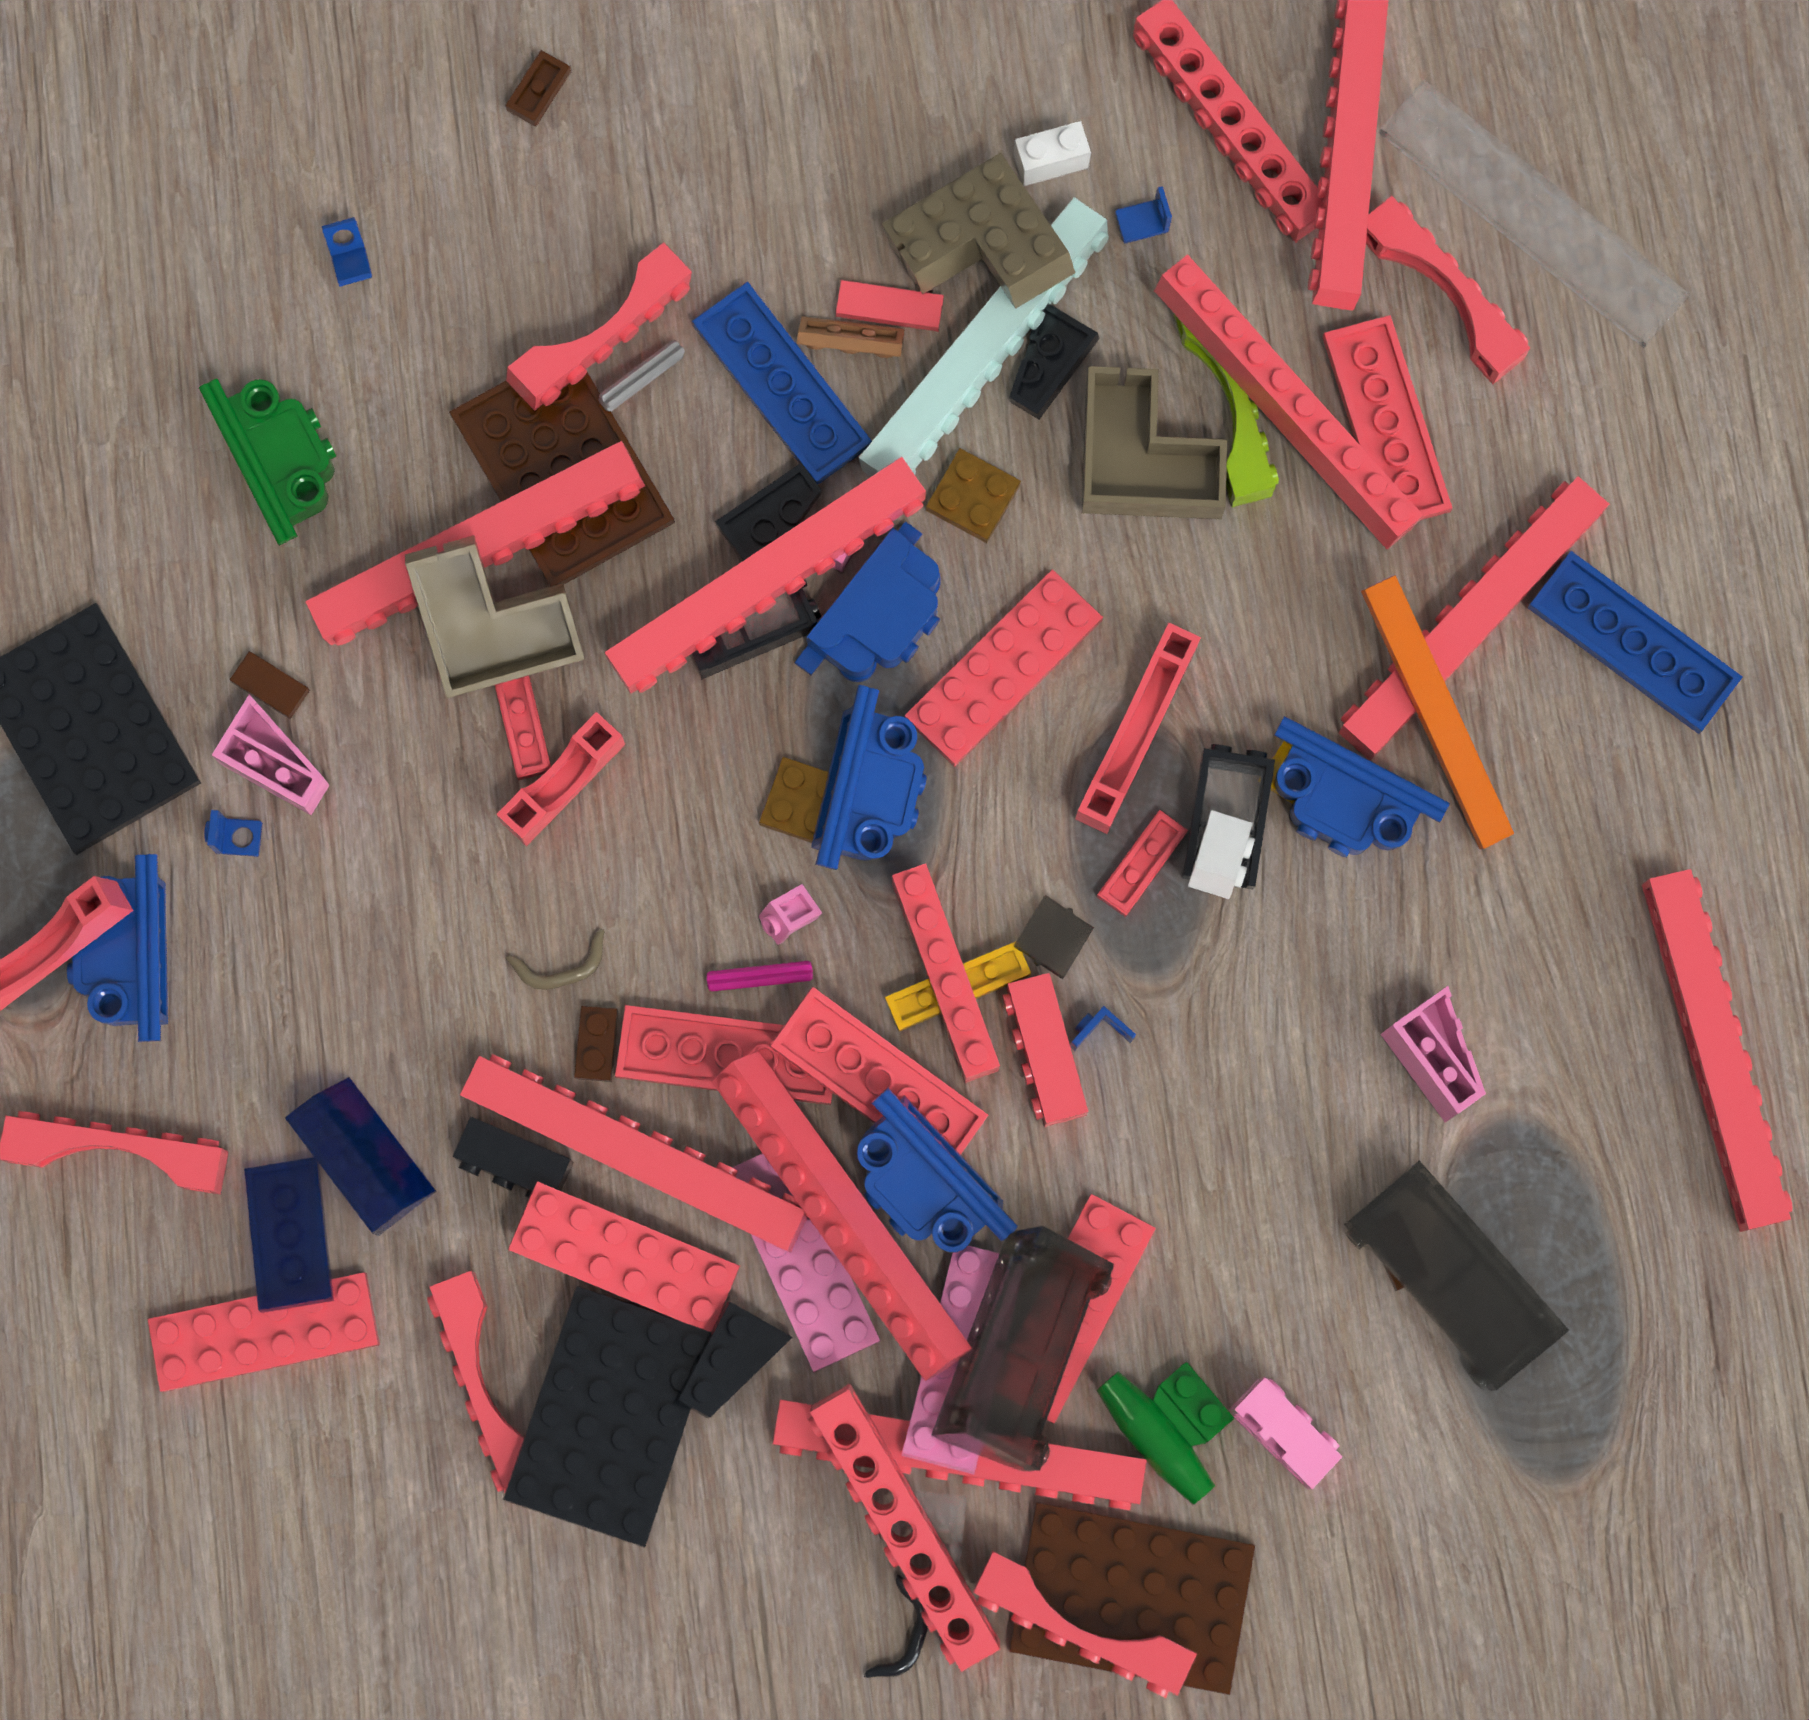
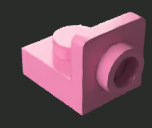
M803 884L769 902L760 913L759 919L766 934L771 936L776 944L779 945L791 933L818 919L822 912Z

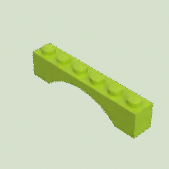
M1174 314L1183 347L1196 355L1212 371L1222 386L1230 406L1233 422V441L1227 460L1226 491L1231 507L1272 497L1276 488L1275 485L1279 484L1275 465H1269L1265 453L1269 451L1267 437L1264 431L1259 432L1256 420L1259 419L1257 405L1252 399L1249 400L1248 395Z

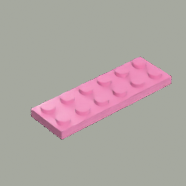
M763 1153L732 1167L738 1170L736 1178L746 1183H749L751 1177L770 1185L769 1193L782 1199L784 1192L793 1196ZM807 1218L791 1253L751 1234L813 1372L880 1342L852 1278L809 1218Z
M967 1246L961 1251L952 1253L940 1304L972 1349L950 1368L925 1381L921 1376L902 1456L970 1474L975 1473L1026 1260L972 1246Z

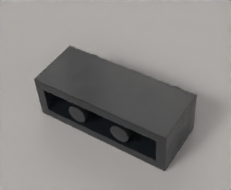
M471 1116L452 1156L461 1162L458 1167L459 1169L475 1176H479L481 1171L493 1175L492 1183L512 1191L514 1185L527 1190L525 1195L527 1198H530L536 1181L562 1191L574 1164L570 1158Z

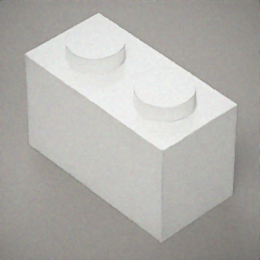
M1081 121L1015 139L1013 157L1023 186L1089 168L1091 151Z
M1211 810L1188 887L1230 899L1234 886L1241 888L1247 867L1241 866L1243 858L1249 859L1253 849L1255 838L1249 837L1253 823Z

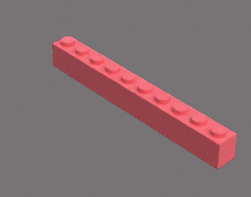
M1337 0L1335 8V19H1340L1339 28L1336 27L1333 33L1332 48H1336L1337 52L1336 57H1332L1329 68V78H1334L1333 87H1329L1327 93L1326 107L1331 108L1330 117H1326L1323 128V137L1328 138L1327 147H1323L1321 153L1320 167L1325 168L1324 177H1320L1317 189V198H1322V205L1317 208L1315 214L1314 228L1319 229L1318 238L1314 239L1311 250V259L1316 260L1315 269H1311L1308 280V290L1313 291L1312 304L1353 311L1361 296L1388 0Z
M1187 254L1161 276L1154 292L1380 543L1388 550L1408 533L1423 517V514Z
M620 441L305 602L322 638L330 645L346 644L356 637L355 634L365 628H378L387 622V617L397 612L407 613L418 606L406 568L405 554L434 546L437 547L439 553L444 551L443 544L474 535L484 568L493 563L494 565H501L511 560L513 553L523 548L533 549L541 545L545 541V537L555 532L564 533L571 530L577 525L576 521L586 516L596 517L607 511L608 505L618 500L627 501L634 498L640 493L639 489L645 487V484L627 448Z
M900 457L605 651L607 660L630 694L636 690L639 693L648 690L657 683V676L667 670L669 673L677 671L687 663L685 658L696 650L699 654L709 650L717 643L715 638L726 631L729 634L736 632L747 623L745 618L756 611L758 614L768 611L776 604L774 599L785 592L788 595L795 593L806 584L804 579L815 572L817 575L827 572L835 565L834 560L842 554L846 553L847 556L856 553L865 545L863 542L874 533L877 537L883 535L894 526L892 521L903 514L909 517L918 512L924 506L922 502L925 500L926 490L903 457Z
M1579 476L1570 485L1564 481L1550 497L1555 501L1547 509L1541 505L1528 519V522L1531 524L1524 534L1518 530L1504 545L1509 550L1501 558L1494 555L1481 569L1485 575L1478 583L1474 580H1470L1458 594L1462 600L1454 608L1448 604L1434 620L1439 624L1430 633L1426 629L1422 631L1444 682L1609 506V503ZM1394 662L1387 669L1392 674L1383 683L1377 679L1364 693L1368 698L1360 708L1354 704L1340 719L1344 725L1339 734L1369 761L1377 755L1416 713Z
M1691 869L1650 878L1642 884L1643 892L1739 1231L1743 1232L1790 1220L1789 1212H1792L1793 1209L1789 1193L1782 1189L1779 1178L1782 1176V1166L1779 1158L1772 1154L1769 1143L1772 1141L1771 1128L1767 1120L1762 1119L1759 1106H1762L1761 1093L1757 1085L1752 1084L1749 1071H1752L1751 1058L1747 1050L1742 1049L1739 1036H1742V1027L1739 1018L1732 1014L1729 1003L1732 1001V992L1729 983L1722 979L1719 968L1722 966V957L1718 947L1712 944L1710 937L1712 922L1708 912H1703L1700 902L1702 887L1697 877H1693Z
M757 1051L732 1061L712 1081L713 1085L923 1379L927 1381L950 1368L972 1349L970 1344L760 1052Z
M494 1054L491 1055L489 1060L481 1056L478 1057L462 1089L461 1096L791 1253L808 1218L793 1196L784 1192L782 1199L769 1193L770 1185L751 1177L749 1183H746L736 1178L738 1170L722 1162H718L716 1168L703 1162L705 1154L688 1146L681 1152L671 1147L673 1139L656 1131H653L651 1137L638 1131L641 1124L622 1115L618 1121L605 1116L608 1108L591 1100H588L586 1106L573 1100L576 1093L557 1084L554 1090L541 1085L544 1078L526 1069L523 1070L522 1075H519L509 1070L511 1062Z
M780 1400L773 1445L780 1446L779 1453L801 1457L802 1449L817 1452L816 1459L831 1462L827 1451L831 1448L825 1437L818 1438L809 1424L808 1419L812 1417L810 1413L812 1405ZM868 1414L904 1474L911 1475L912 1467L925 1469V1477L947 1480L948 1473L963 1476L962 1483L984 1487L986 1479L998 1481L999 1489L1013 1492H1021V1485L1035 1487V1495L1057 1499L1059 1491L1073 1494L1072 1501L1093 1505L1096 1497L1108 1499V1507L1129 1511L1131 1503L1140 1504L1146 1459L984 1433L975 1473L970 1474L902 1456L910 1421ZM847 1423L840 1424L835 1429L837 1436L843 1440H850L856 1435L854 1427ZM860 1456L854 1461L855 1466L874 1468L875 1466L874 1461L868 1456Z

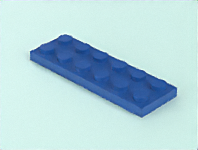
M746 282L692 320V326L798 463L804 465L817 484H820L862 454L870 445L872 440L749 282Z
M1572 551L1569 552L1527 607L1698 734L1703 731L1743 678L1735 670Z

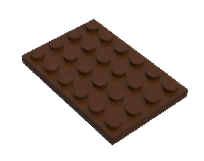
M588 372L578 383L574 385L569 383L560 390L561 394L552 404L548 406L542 404L535 411L507 381L449 411L501 502L620 441L627 448L645 484V487L639 489L640 493L630 500H618L608 505L607 511L596 517L586 516L576 521L577 525L571 530L564 533L555 532L545 537V541L541 545L529 549L550 587L572 581L675 523L674 517L611 411H606L599 403L600 392Z
M1036 1503L1024 1567L1028 1569L1034 1585L1045 1601L1063 1619L1081 1630L1100 1637L1117 1640H1137L1160 1635L1197 1654L1182 1686L1230 1695L1255 1545ZM1014 1622L1009 1652L1113 1672L1114 1663L1101 1657L1097 1664L1078 1654L1080 1646L1067 1640L1063 1647L1044 1637L1046 1629L1033 1623L1029 1630Z

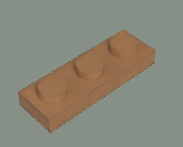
M802 316L798 329L797 344L806 345V347L815 350L832 348L840 349L847 354L865 352L873 353L881 358L901 357L905 329Z

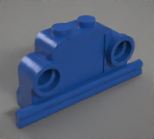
M906 521L898 531L894 528L891 529L808 634L807 647L795 661L799 668L812 676L823 660L826 659L837 667L847 680L862 682L874 674L877 663L885 668H894L902 660L905 663L911 660L919 648L916 642L923 633L929 636L940 621V618L937 617L938 599L936 594L940 588L941 577L937 563L914 546L922 536L921 532Z
M858 685L853 706L843 711L811 848L819 850L816 865L833 870L838 869L841 855L863 861L885 856L892 848L894 838L905 834L909 829L915 827L919 810L915 808L917 797L923 793L926 785L927 776L923 774L924 763L920 756L910 752L917 742L915 726L910 720L902 716L889 717L875 713L879 690L864 685Z
M1285 716L1274 736L1292 745L1277 771L1275 788L1281 797L1287 800H1295L1290 809L1289 816L1291 822L1298 827L1296 832L1312 841L1319 838L1329 843L1328 849L1339 856L1347 858L1348 854H1361L1372 842L1382 850L1399 848L1410 839L1412 828L1420 813L1440 823L1450 805L1449 802Z
M157 854L135 855V878L116 879L111 876L101 877L117 881L133 911L72 957V963L67 965V979L69 984H73L77 992L88 998V1011L95 1020L110 1026L138 1025V1042L161 1041V1025L168 1024L166 883L158 877Z
M887 1088L872 1101V1104L883 1117L863 1134L858 1144V1160L867 1169L864 1182L866 1189L864 1196L875 1209L879 1210L881 1207L891 1217L889 1223L901 1236L907 1234L914 1240H924L932 1234L934 1242L939 1248L947 1252H958L966 1248L971 1242L972 1237L985 1225L1001 1241L1005 1240L1018 1228V1225L1003 1210V1200L905 1095L899 1100Z

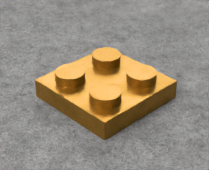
M959 448L929 500L926 511L987 543L1017 492L1021 480Z
M783 757L759 825L812 843L829 772Z

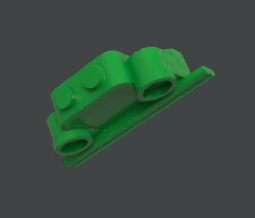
M218 379L201 385L199 390L277 544L280 546L298 537L294 525L320 513L327 506L328 492L325 483L330 481L334 475L335 469L331 459L337 457L328 438L320 440L316 429L322 426L313 409L305 411L303 405L295 399H286L281 402L276 387L269 381L262 379L247 383L241 392L227 398Z

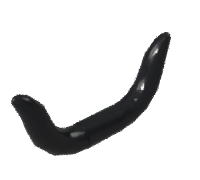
M896 1575V1585L901 1594L914 1605L916 1610V1620L907 1649L903 1657L895 1663L877 1664L869 1668L864 1674L865 1678L899 1676L911 1669L921 1653L928 1632V1627L921 1615V1612L925 1611L918 1598L911 1599L903 1585L902 1580L904 1579L900 1575Z

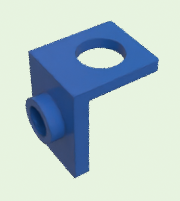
M1163 186L1157 187L1155 200L1115 211L1124 244L1169 233L1172 215Z
M355 217L322 226L339 286L372 278L367 252ZM340 230H349L353 234L352 239L347 243H337L333 240V236Z
M211 810L210 821H207L205 824V842L216 854L258 857L263 823L254 820L227 819L219 810ZM240 828H248L253 834L251 844L244 848L237 847L233 843V834Z
M1103 1006L1094 1017L1088 1013L1075 1027L1079 1034L1071 1042L1070 1047L1076 1051L1102 1020L1107 1022L1129 1043L1134 1040L1136 1034Z

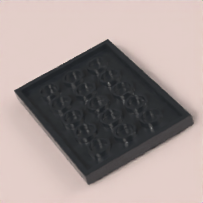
M97 603L0 657V725L74 854L78 855L201 784L200 779Z
M576 1286L503 1501L643 1548L646 1547L691 1410L675 1400L711 1332Z

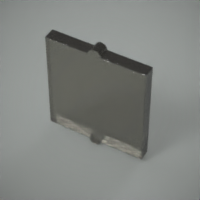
M1045 895L1013 947L1033 959L1036 966L1042 965L1063 979L1094 927L1074 915L1073 909H1066Z

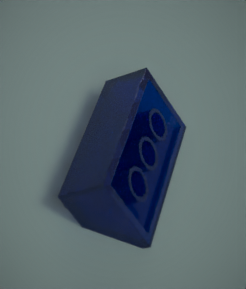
M350 1077L315 1094L285 1117L371 1233L376 1236H380L437 1192Z

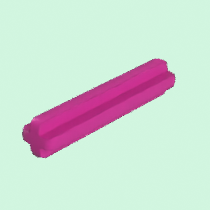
M810 961L709 971L706 976L707 987L709 991L713 992L811 981L813 979L812 964Z

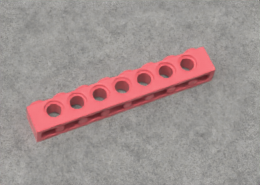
M1162 0L1136 17L1133 37L1139 48L1143 51L1147 49L1154 59L1153 63L1159 74L1163 77L1167 76L1173 83L1175 94L1183 103L1187 102L1194 110V117L1199 126L1204 130L1208 129L1214 136V143L1219 152L1224 156L1228 155L1234 162V168L1239 178L1243 182L1248 181L1251 184L1260 205L1265 209L1269 208L1274 214L1280 231L1286 236L1290 235L1296 243L1315 230L1314 219L1316 210L1322 205V198H1317L1318 187L1174 1ZM1165 38H1170L1174 40L1176 44L1172 46H1167L1163 44L1161 40ZM1190 64L1196 68V71L1186 72L1181 66ZM1209 90L1214 92L1217 97L1206 98L1201 92ZM1232 117L1237 123L1228 125L1222 121V118ZM1252 143L1258 150L1253 152L1247 151L1242 147V144ZM1266 169L1273 170L1278 174V177L1268 178L1262 171ZM1293 196L1299 203L1295 205L1287 204L1283 197Z
M848 1384L813 1404L810 1409L812 1417L808 1419L812 1430L818 1438L825 1437L831 1448L827 1451L829 1459L837 1471L843 1468L850 1480L846 1483V1487L856 1503L862 1501L868 1511V1514L865 1515L868 1526L875 1536L880 1533L885 1540L887 1546L883 1549L889 1562L894 1568L900 1566L906 1576L902 1580L903 1585L912 1600L916 1598L920 1600L925 1611L921 1612V1615L931 1632L937 1630L944 1643L940 1644V1648L949 1664L952 1665L956 1662L962 1672L999 1651L1000 1639L982 1608L976 1603L975 1596L852 1385ZM843 1423L850 1424L856 1430V1435L850 1440H843L837 1436L835 1432L836 1427ZM860 1456H868L874 1461L875 1467L869 1472H861L855 1467L854 1461ZM880 1488H885L892 1492L894 1499L888 1504H879L873 1498V1493ZM897 1521H906L912 1526L913 1531L909 1535L901 1537L893 1532L892 1526ZM924 1553L930 1557L932 1562L927 1568L919 1569L913 1566L911 1558L915 1554ZM935 1586H944L950 1591V1596L946 1600L937 1601L930 1596L929 1592ZM955 1618H962L968 1622L969 1628L963 1633H955L949 1628L948 1624Z

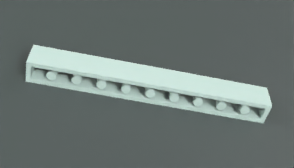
M1075 197L1071 200L1051 226L1069 251L1075 274L1016 309L1000 286L860 455L859 461L863 472L871 477L900 457H903L915 475V468L922 460L927 461L934 454L938 446L937 442L943 434H950L959 421L958 416L966 407L971 408L976 403L981 394L980 389L987 381L992 382L999 375L1002 363L1008 355L1014 356L1019 351L1024 341L1023 337L1030 329L1035 330L1041 324L1045 317L1043 309L1047 304L1058 303L1065 294L1066 285L1073 277L1078 278L1085 270L1088 263L1087 259L1094 251L1098 253L1103 249L1109 238L1107 219Z

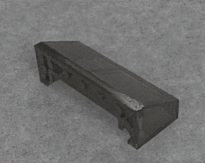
M1420 1161L1404 1170L1344 1223L1348 1229L1345 1234L1352 1244L1359 1250L1362 1247L1371 1250L1465 1356L1472 1369L1468 1375L1482 1390L1486 1387L1490 1391L1498 1390L1569 1331L1564 1323Z
M1044 1226L1017 1230L1011 1233L1003 1242L967 1338V1342L972 1349L960 1358L931 1436L1019 1471H1040L1050 1454L1048 1439L1041 1434L1089 1302L1098 1296L1104 1295L1109 1290L1112 1282L1111 1273L1115 1264Z

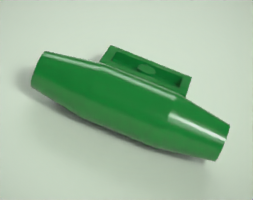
M1187 1362L1182 1364L1157 1386L1153 1399L1148 1397L1119 1371L1096 1390L1118 1428L1130 1443L1146 1459V1462L1157 1475L1192 1505L1196 1504L1215 1487L1193 1446L1206 1444L1235 1418Z

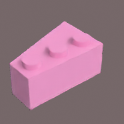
M249 694L212 753V756L220 765L307 814L312 815L329 787L328 782Z
M1449 986L1380 1034L1444 1122H1447L1486 1094L1471 1050L1468 1051L1461 1030L1463 1027L1460 1018H1457L1450 1000L1452 995Z
M1266 1377L1257 1379L1228 1411L1307 1489H1313L1342 1458L1336 1451L1340 1447L1339 1444L1325 1431L1320 1434L1310 1424L1313 1419L1300 1406L1296 1405L1294 1407L1284 1397L1286 1393L1273 1380H1268Z

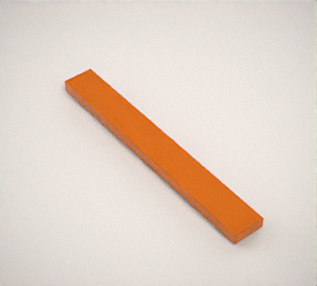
M1396 575L1362 590L1361 593L1479 849H1485L1513 835L1514 831Z

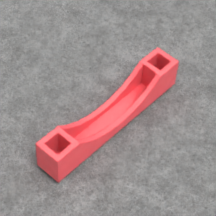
M1391 196L1368 215L1366 245L1379 259L1395 261L1417 270L1430 278L1447 294L1456 306L1465 324L1469 340L1470 360L1492 384H1495L1524 360L1530 350L1525 335L1519 329H1513L1507 323L1503 311L1496 304H1490L1482 295L1478 283L1472 278H1467L1458 269L1459 265L1455 258L1448 252L1444 253L1437 246L1433 234L1427 228H1421L1417 224L1407 205L1403 202L1398 203Z
M663 242L638 262L636 278L629 296L619 311L606 324L591 334L572 342L552 346H533L507 367L506 381L534 411L542 404L545 406L552 404L561 394L560 390L569 383L571 385L578 383L586 375L588 367L595 362L598 364L604 362L612 354L614 346L621 341L623 343L630 341L639 331L638 327L647 320L649 322L656 320L663 313L664 306L671 300L677 302L682 299L690 290L689 284L692 271Z
M1168 623L1115 737L1083 798L1075 820L1108 834L1192 660L1201 637Z
M926 863L892 875L893 888L928 975L964 1082L967 1083L998 1072L1000 1068L998 1058Z
M93 876L65 898L54 917L37 934L19 948L0 959V1011L133 911L117 881Z
M18 1111L17 1117L5 1116L0 1142L1 1161L43 1168L59 1158L80 1151L94 1149L121 1150L150 1160L162 1169L177 1186L183 1189L221 1195L229 1152L219 1148V1141L198 1138L197 1144L183 1142L184 1136L171 1133H162L161 1139L147 1137V1130L126 1127L125 1133L112 1132V1125L98 1122H90L89 1128L75 1126L76 1120L57 1116H54L53 1123L40 1121V1114Z
M469 1271L430 1286L432 1296L427 1297V1301L434 1318L441 1317L445 1330L440 1332V1336L447 1353L453 1351L458 1365L452 1367L459 1387L466 1386L470 1400L465 1401L468 1414L472 1422L479 1421L483 1432L482 1435L478 1436L482 1452L485 1457L491 1455L496 1469L490 1471L494 1485L498 1492L504 1490L505 1493L524 1436L505 1420L495 1407L486 1389L480 1367L479 1343L482 1323L488 1306L476 1274L473 1271Z
M993 1551L973 1590V1593L979 1595L976 1603L996 1613L999 1607L1012 1612L1013 1615L1010 1620L1029 1630L1033 1623L1046 1629L1044 1637L1063 1647L1067 1640L1080 1646L1078 1654L1097 1664L1101 1657L1114 1663L1113 1672L1131 1681L1135 1675L1147 1680L1146 1688L1164 1698L1167 1697L1169 1692L1178 1696L1197 1655L1160 1635L1137 1640H1117L1100 1637L1077 1628L1063 1619L1045 1601L1034 1585L1027 1568Z

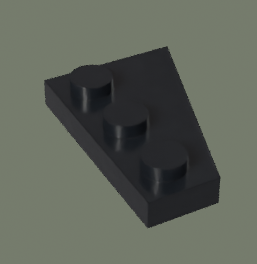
M1049 303L1043 309V312H1045L1043 321L1035 330L1031 331L1030 343L1025 358L1021 361L1009 396L1012 404L1040 420L1100 339L1098 332Z
M800 463L716 520L715 523L739 558L744 561L797 526L821 496L822 490L804 465Z
M727 1302L675 1401L705 1418H711L793 1337L732 1302Z

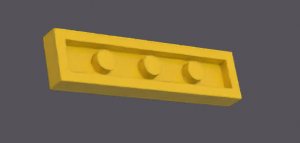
M1017 941L963 963L976 999L1007 986L1008 983L1031 976V971ZM929 978L885 997L899 1032L941 1014Z

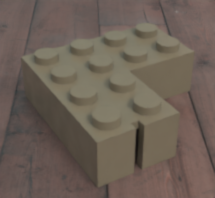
M1002 153L997 154L882 223L890 246L904 267H906L922 294L983 259L1015 309L1075 274L1069 251Z
M1088 366L1085 395L1082 513L1222 519L1226 507L1227 439L1157 436L1159 369L1127 368L1124 386H1118L1120 367Z
M474 535L443 544L444 551L439 553L437 547L434 546L405 554L406 568L447 698L585 660L563 583L494 602Z

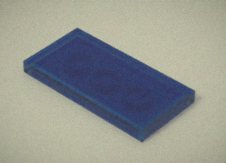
M312 1157L244 1169L258 1310L264 1313L334 1301L318 1158Z

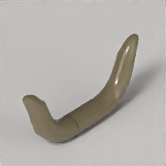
M600 929L596 932L591 941L589 958L582 966L543 977L534 974L522 960L515 956H507L506 960L514 968L521 980L532 988L542 990L559 988L586 979L596 971L602 960L605 931Z

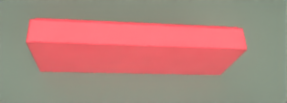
M841 280L836 317L938 332L944 295L922 294L919 291Z
M530 676L496 684L495 689L517 779L522 780L544 774L551 767V762Z
M1159 810L1099 891L1097 897L1126 917L1188 833V830Z

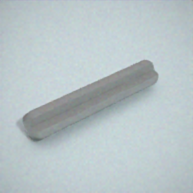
M676 340L667 343L599 395L601 406L606 411H613L681 360L685 352L683 347Z

